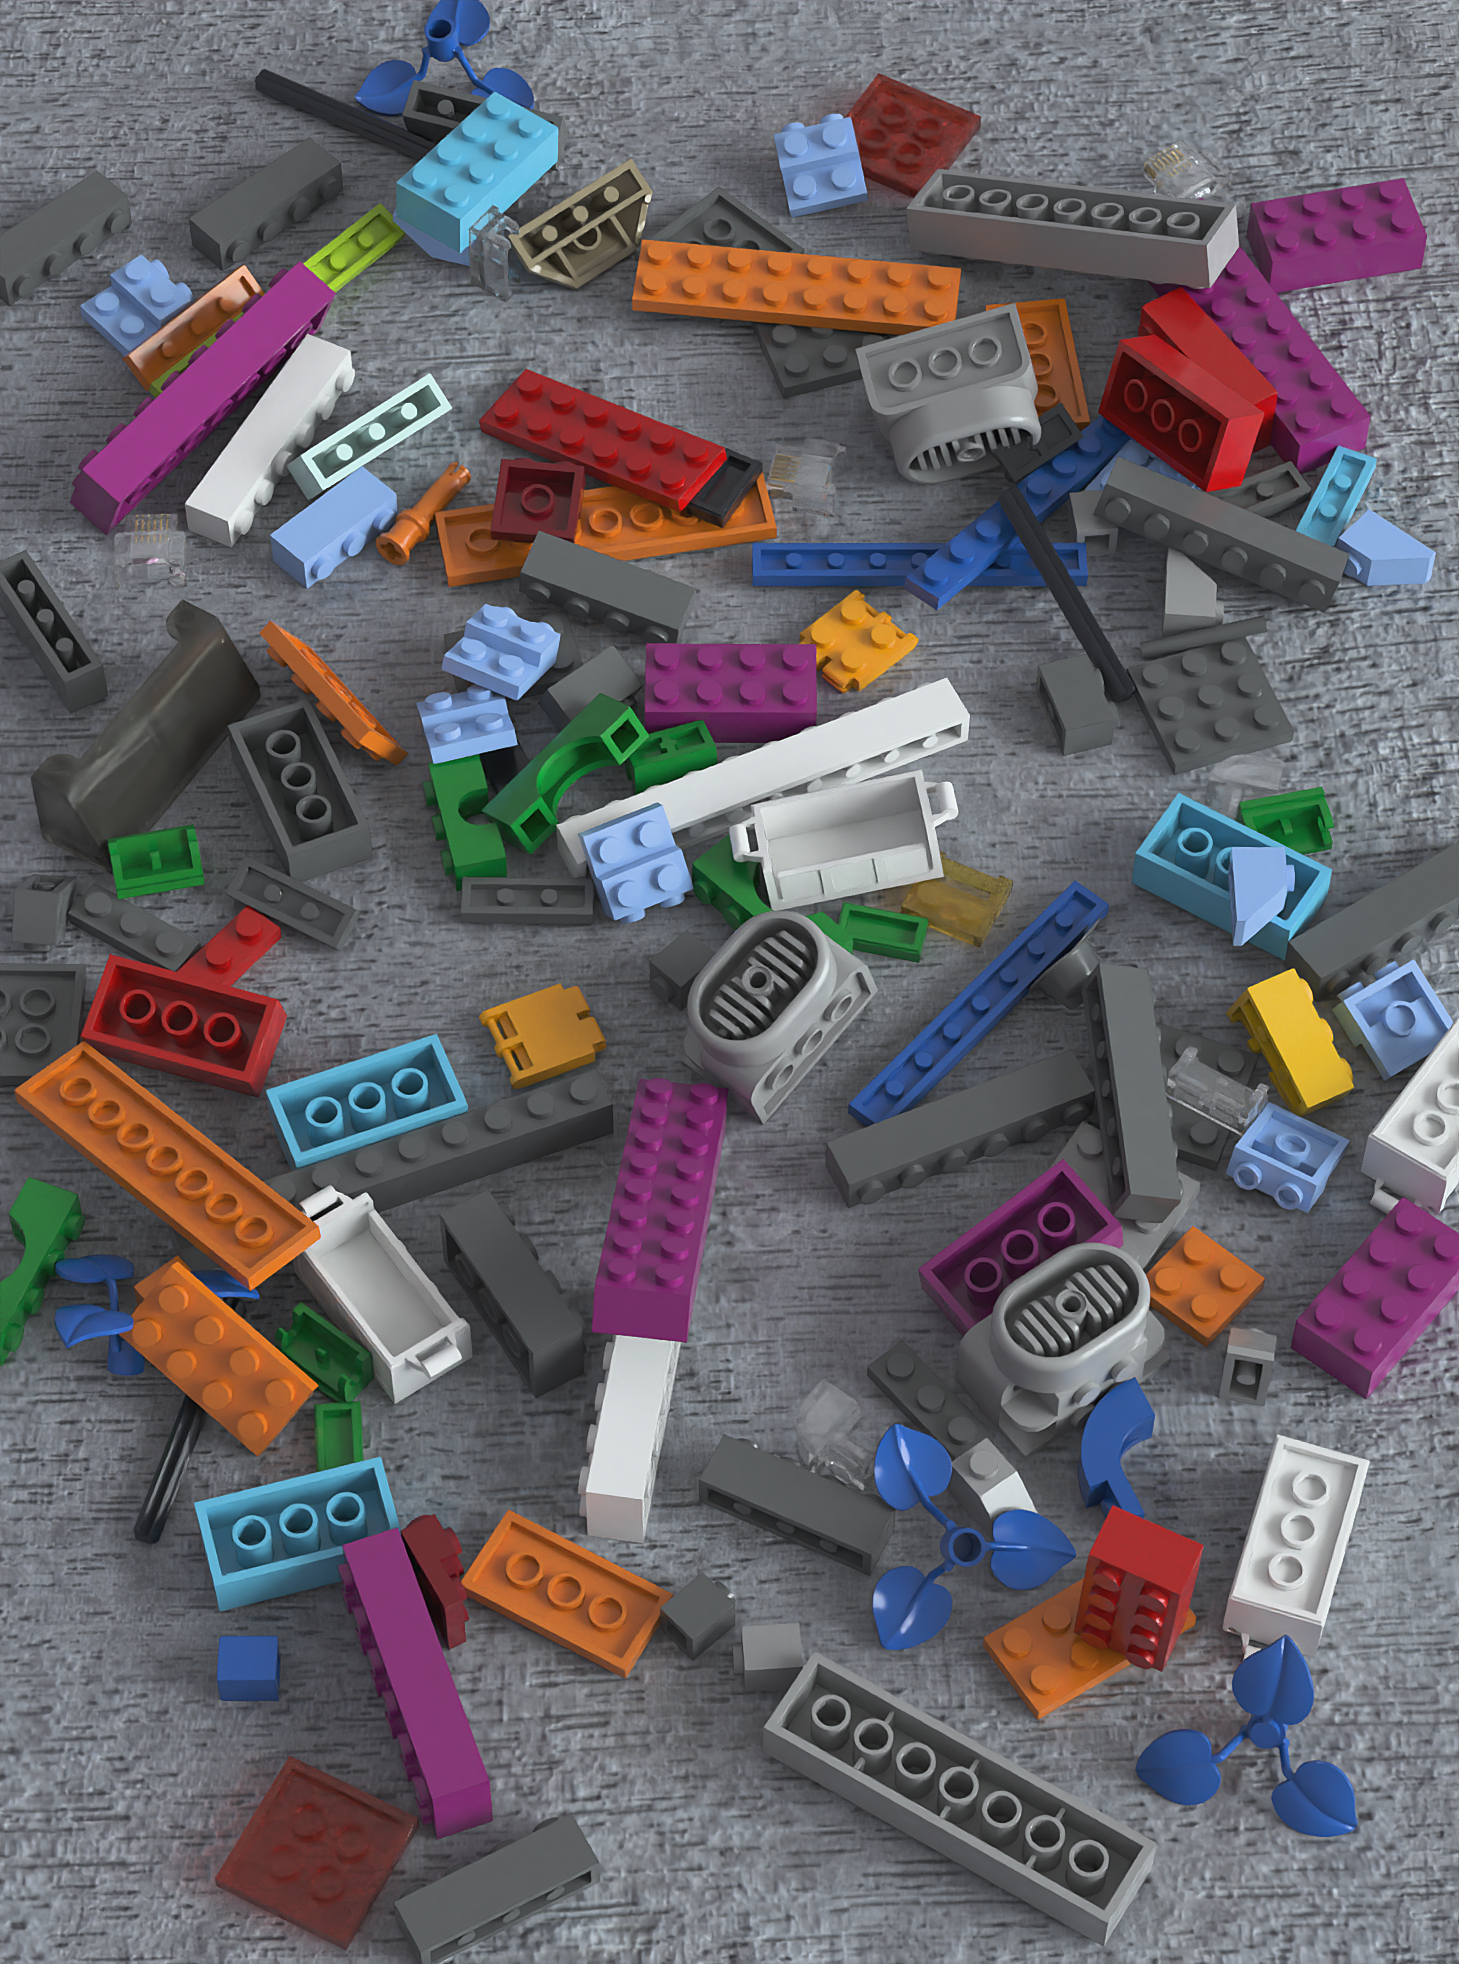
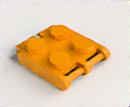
M859 590L853 591L803 630L799 637V644H816V672L822 669L824 673L822 677L842 694H845L851 688H855L860 692L912 651L919 641L914 634H906L891 622L892 617L885 611L879 613L864 601L865 595Z
M561 983L490 1008L479 1015L482 1026L489 1028L496 1042L494 1050L498 1058L504 1059L511 1073L509 1081L513 1089H521L595 1062V1053L607 1047L605 1044L606 1039L595 1018L591 1017L589 1013L591 1010L579 986H573L564 990ZM498 1023L503 1031V1036L497 1026ZM512 1055H515V1057H516V1059H517V1061H518V1063H519V1065H520V1071H519V1069H518V1067H517V1065H516V1063H515V1061H514Z

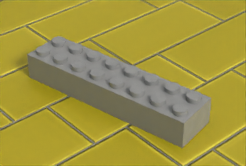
M937 169L906 208L912 251L927 252V254L933 256H959L967 260L983 259L998 261L1004 265L1022 264L1037 266L1043 270L1062 269L1074 271L1077 274L1109 275L1116 279L1133 278L1148 280L1154 284L1187 285L1193 289L1211 288L1239 247L1236 204Z
M816 1651L813 1652L763 1727L764 1753L1102 1946H1105L1153 1866L1156 1842Z

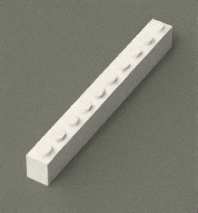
M947 678L934 683H924L915 690L897 697L884 698L877 704L857 712H847L836 720L820 726L805 728L799 734L780 741L768 742L754 751L740 756L728 757L717 765L701 771H691L680 779L664 785L651 786L643 793L624 800L612 801L603 808L584 815L572 816L565 822L556 825L557 850L573 878H592L578 834L657 802L663 805L675 845L682 850L727 833L731 826L741 824L753 817L751 804L857 783L968 740L970 714Z

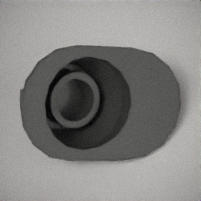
M1101 918L1095 922L1072 951L1058 960L1031 985L1028 990L1030 993L1040 988L1052 999L1068 1009H1076L1083 1004L1081 986L1098 963H1102L1087 938L1099 924Z

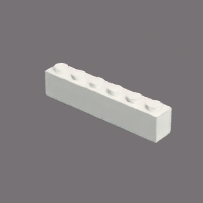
M306 335L186 501L185 510L188 530L231 548L241 534L245 535L249 531L254 515L262 505L265 506L269 503L274 487L281 477H286L290 473L286 465L295 460L302 448H307L310 445L318 425L322 420H327L330 417L335 402L341 393L347 392L350 389L355 376V371L352 369L350 350L315 336Z

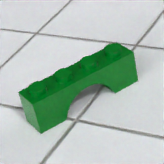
M599 693L481 811L490 823L497 822L503 841L531 855L557 829L556 825L560 824L557 818V807L565 791L577 779L590 771L605 766H620L649 735L630 706L603 693Z
M729 834L692 863V884L694 887L692 890L702 903L706 905L711 904L722 913L726 922L734 930H737L743 923L756 915L773 911L756 894V890L760 885V862L735 861ZM819 912L805 916L814 922L826 936L853 955V937L825 913Z
M28 1177L8 1213L13 1236L24 1246L25 1253L18 1268L9 1277L0 1282V1366L5 1362L9 1352H15L19 1348L23 1339L26 1321L30 1314L35 1315L39 1311L44 1300V1288L50 1277L58 1275L55 1270L56 1262L65 1259L67 1246L71 1239H78L85 1223V1215L82 1214L78 1194Z

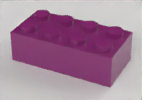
M1404 178L1251 203L1246 234L1260 273L1276 293L1421 269L1427 241L1426 231Z
M646 643V732L650 734L703 720L714 743H768L783 740L799 734L805 728L816 726V644Z
M1062 1159L918 1268L921 1286L964 1337L973 1326L993 1313V1308L999 1295L1008 1285L1059 1251L1072 1245L1091 1242L1111 1245L1118 1249L1124 1245L1122 1225L1069 1164Z
M1402 1197L1296 1320L1290 1348L1364 1399H1367L1459 1290V1233L1405 1197Z

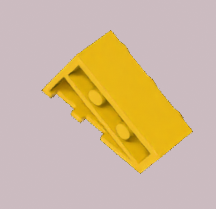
M1292 968L1248 987L1228 1009L1226 1015L1232 1024L1239 1020L1242 1022L1252 1039L1247 1041L1246 1045L1252 1053L1258 1054L1262 1052L1272 1069V1072L1268 1073V1078L1290 1111L1303 1117L1342 1100L1355 1087L1352 1083L1353 1073L1350 1065L1344 1058L1339 1057L1332 1044L1333 1034L1329 1024L1325 1019L1319 1018L1312 1004L1313 995L1308 983L1303 978L1299 979L1295 969Z

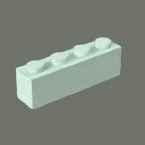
M428 374L309 449L286 465V467L309 501L361 466L369 463L451 410L452 407L431 374Z

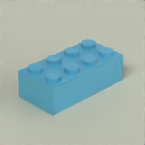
M494 92L396 182L397 217L461 253L558 161V127Z
M1178 793L1136 851L1132 883L1232 934L1228 885L1231 848L1285 847L1286 865H1294V891L1286 892L1283 910L1247 941L1285 961L1288 942L1305 932L1327 900L1332 869Z
M437 1034L266 1090L270 1121L291 1171L468 1112V1104Z
M381 1457L194 1502L199 1531L219 1612L340 1582L337 1566L345 1563L342 1545L397 1527L399 1532L401 1531Z

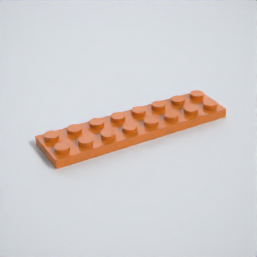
M642 239L632 296V310L905 335L956 320L961 268Z
M762 472L724 528L687 514L686 507L681 512H677L616 486L584 490L581 518L578 519L575 544L621 561L774 539L777 538V527ZM494 504L434 512L448 587L520 577L521 569L533 543L491 539L490 530Z
M82 1041L14 1090L17 1103L250 1291L321 1238L319 1226L85 1041Z

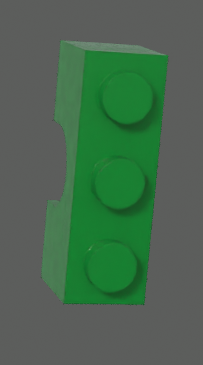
M479 754L433 764V762L428 763L429 781L422 782L427 807L435 806L437 814L431 816L436 842L443 840L446 849L440 851L444 875L453 876L457 892L462 891V877H507L506 854L497 822L484 825H474L466 822L472 816L483 814L481 810L489 803L488 786Z

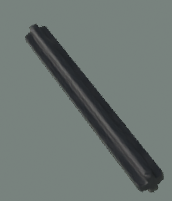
M267 69L261 70L255 78V88L257 91L418 161L438 144Z
M1012 487L1004 490L999 496L998 502L1095 669L1098 668L1100 670L1104 685L1116 703L1130 699L1136 692L1134 684L1020 488Z
M234 1297L222 1299L223 1302L244 1319L247 1310L245 1307L246 1303L242 1299ZM187 1394L184 1397L133 1529L135 1538L140 1542L156 1544L159 1541L208 1414Z

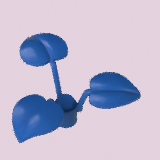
M440 0L431 12L424 27L428 46L422 48L423 58L419 72L416 73L415 68L403 60H389L381 63L366 77L361 89L355 94V99L358 104L375 114L402 116L413 80L421 81L426 77L431 57L440 62H449L455 57L458 58L472 84L477 87L470 94L488 98L494 92H497L521 107L529 109L534 108V96L530 86L523 77L510 69L493 68L486 73L483 81L477 78L460 45H474L487 35L490 29L488 11L479 0Z
M94 1254L56 1262V1273L62 1278L80 1283L104 1281L109 1289L111 1310L105 1311L100 1306L90 1304L67 1305L56 1310L55 1328L65 1347L68 1349L86 1339L109 1335L107 1370L118 1375H138L143 1373L145 1357L119 1335V1333L132 1330L134 1321L130 1315L119 1310L117 1282L115 1279L132 1278L134 1276V1265L123 1257L110 1254ZM213 1269L189 1271L218 1297H249L259 1301L260 1295L255 1288L250 1291L226 1271Z
M900 1424L891 1425L884 1433L875 1453L873 1470L874 1482L881 1498L892 1508L900 1511L909 1510L920 1501L923 1507L945 1527L946 1532L940 1541V1551L945 1560L942 1564L931 1570L926 1577L915 1567L899 1566L888 1570L877 1581L872 1594V1612L879 1641L883 1648L887 1650H901L917 1646L932 1638L945 1626L952 1611V1596L945 1587L933 1582L946 1571H951L955 1565L963 1567L974 1566L983 1559L985 1552L993 1551L990 1557V1568L996 1579L1011 1589L1029 1590L1048 1581L1056 1572L1076 1557V1551L1066 1535L1051 1521L1032 1511L1014 1509L997 1516L992 1524L994 1542H985L981 1533L975 1529L961 1526L956 1527L954 1521L948 1519L928 1497L942 1493L947 1488L951 1479L952 1463L944 1446L930 1435L909 1429Z
M1288 1635L1280 1637L1269 1646L1249 1655L1237 1667L1232 1679V1691L1241 1708L1251 1715L1248 1724L1242 1725L1239 1732L1218 1753L1211 1755V1743L1202 1732L1192 1729H1178L1167 1732L1152 1741L1143 1750L1136 1764L1135 1771L1138 1777L1161 1796L1177 1804L1197 1805L1209 1800L1220 1786L1221 1774L1215 1764L1224 1761L1244 1739L1249 1738L1259 1748L1271 1749L1277 1747L1279 1749L1282 1773L1287 1780L1279 1783L1274 1788L1271 1800L1276 1813L1285 1824L1300 1833L1316 1837H1333L1353 1831L1358 1824L1353 1786L1342 1770L1329 1762L1319 1760L1304 1762L1297 1768L1295 1773L1291 1769L1288 1752L1290 1741L1285 1735L1289 1725L1298 1724L1308 1716L1314 1703L1315 1693L1308 1665L1300 1650Z

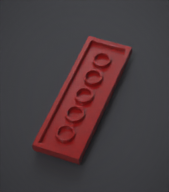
M528 369L523 371L479 419L481 432L554 462L566 461L578 466H584L586 475L677 512H681L727 460L725 447Z

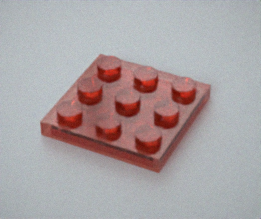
M878 73L844 117H851L864 177L912 198H915L937 169H950L981 127V116Z
M289 1756L215 1877L216 1886L347 1950L419 1828V1819Z

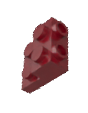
M522 457L515 458L514 460L501 459L490 530L491 539L533 543L538 531H542L575 544L578 519L581 518L585 490L584 466H578L566 461L556 463L534 462L531 459Z
M435 1514L419 1516L412 1520L405 1529L400 1531L401 1538L430 1618L450 1650L466 1642L465 1622L469 1621L468 1612L463 1604V1601L467 1600V1594L459 1576L464 1574L463 1566L457 1556L462 1553V1548L453 1529L450 1526L443 1529Z

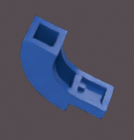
M1135 1377L1116 1386L1098 1402L1091 1412L1083 1431L1078 1463L1079 1488L1086 1508L1101 1503L1105 1519L1112 1505L1144 1519L1145 1513L1120 1463L1121 1458L1132 1446L1152 1438L1155 1414Z

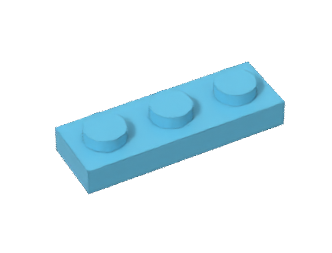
M1338 445L1296 531L1336 548L1338 538L1344 533L1375 470L1377 458Z

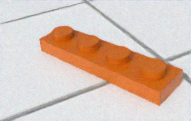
M239 266L122 359L143 388L148 391L152 382L216 333L225 322L240 314L245 304L255 294L258 293L263 296L265 293L246 266Z

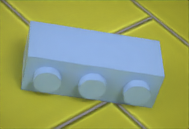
M361 466L270 535L273 562L306 589L319 579L328 577L334 568L348 557L357 555L364 548L365 544L377 535L385 533L392 528L398 515L396 493Z

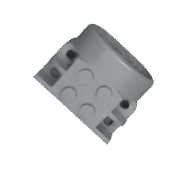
M1015 303L855 349L868 400L881 435L891 443L897 470L902 477L911 482L939 484L999 468L1001 465L993 457V449H997L996 445L1002 442L1003 447L1009 446L1007 438L1012 434L1015 444L1020 443L1021 439L1018 432L1020 429L1030 432V437L1027 435V451L1032 450L1031 446L1037 444L1041 438V426L1034 404V399L1038 393V383Z
M780 910L756 915L743 923L695 978L690 988L687 1002L688 1017L692 1027L684 1037L683 1047L686 1056L682 1062L709 1084L715 1087L729 1088L728 1098L764 1125L878 992L871 972L867 965L826 936L814 922L803 915Z
M1093 1242L1069 1246L1008 1285L999 1295L993 1308V1313L973 1326L960 1341L955 1381L1024 1460L1072 1428H1084L1098 1402L1116 1386L1134 1377L1140 1384L1170 1363L1171 1358L1162 1349L1165 1338L1164 1328L1149 1310L1150 1286L1146 1274L1130 1255L1114 1246Z

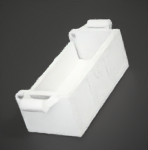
M922 770L751 804L753 817L741 824L731 826L729 828V836L735 861L762 863L771 909L778 911L944 877L935 827L946 820L957 817L958 808L953 786L950 782L924 781ZM936 792L940 808L939 814L932 815L927 793ZM755 829L759 848L758 851L750 852L747 830Z
M1459 1016L1368 1136L1361 1172L1376 1180L1374 1195L1370 1205L1386 1214L1393 1209L1399 1200L1382 1191L1383 1186L1399 1196L1405 1197L1421 1209L1424 1208L1434 1215H1439L1445 1206L1446 1199L1459 1183Z
M329 1185L298 1203L300 1211L308 1218L338 1201L342 1205L313 1221L319 1226L321 1238L293 1259L294 1272L335 1326L371 1353L374 1377L394 1404L473 1357L470 1325L464 1318H459L439 1293L435 1284L429 1280L408 1253L404 1244L398 1240L377 1211L374 1210L373 1200L368 1193L365 1192L352 1200L343 1193L335 1191Z
M1277 1434L1229 1594L1222 1627L1226 1632L1240 1635L1244 1659L1261 1650L1260 1648L1248 1645L1249 1640L1270 1645L1284 1635H1288L1293 1640L1301 1654L1311 1657L1316 1656L1361 1498L1369 1460Z

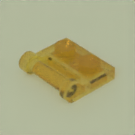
M939 850L944 876L991 894L989 899L986 901L937 881V878L913 884L901 905V913L929 919L928 927L980 948L1011 893L1013 880L1001 875L997 879L946 858V853Z

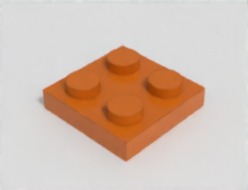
M1194 1226L1146 1274L1150 1286L1149 1306L1206 1348L1263 1289L1265 1282L1263 1276Z

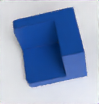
M222 1636L219 1638L217 1685L220 1700L279 1701L281 1653L278 1636Z

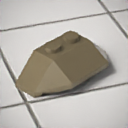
M630 158L505 238L527 272L576 290L634 253L635 249L639 247L646 221L648 204H650L653 191Z

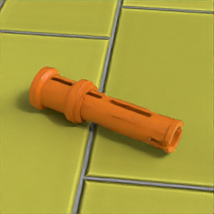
M450 463L443 474L411 509L403 510L396 516V524L389 532L379 535L375 544L379 553L387 561L395 565L405 564L409 560V552L417 543L424 542L429 537L430 525L435 520L434 512L443 511L464 486L471 481V474L465 466L461 465L454 472L458 467V463Z

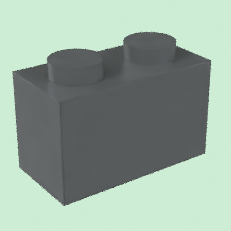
M611 645L548 688L538 704L559 732H561L599 693H603L628 705L632 709L638 703L634 697L643 687V683L617 649Z
M1087 653L1038 665L1036 692L1063 756L1112 745L1114 726L1119 724L1118 712L1114 702H1107L1104 695L1105 688L1102 674L1098 668L1093 669Z

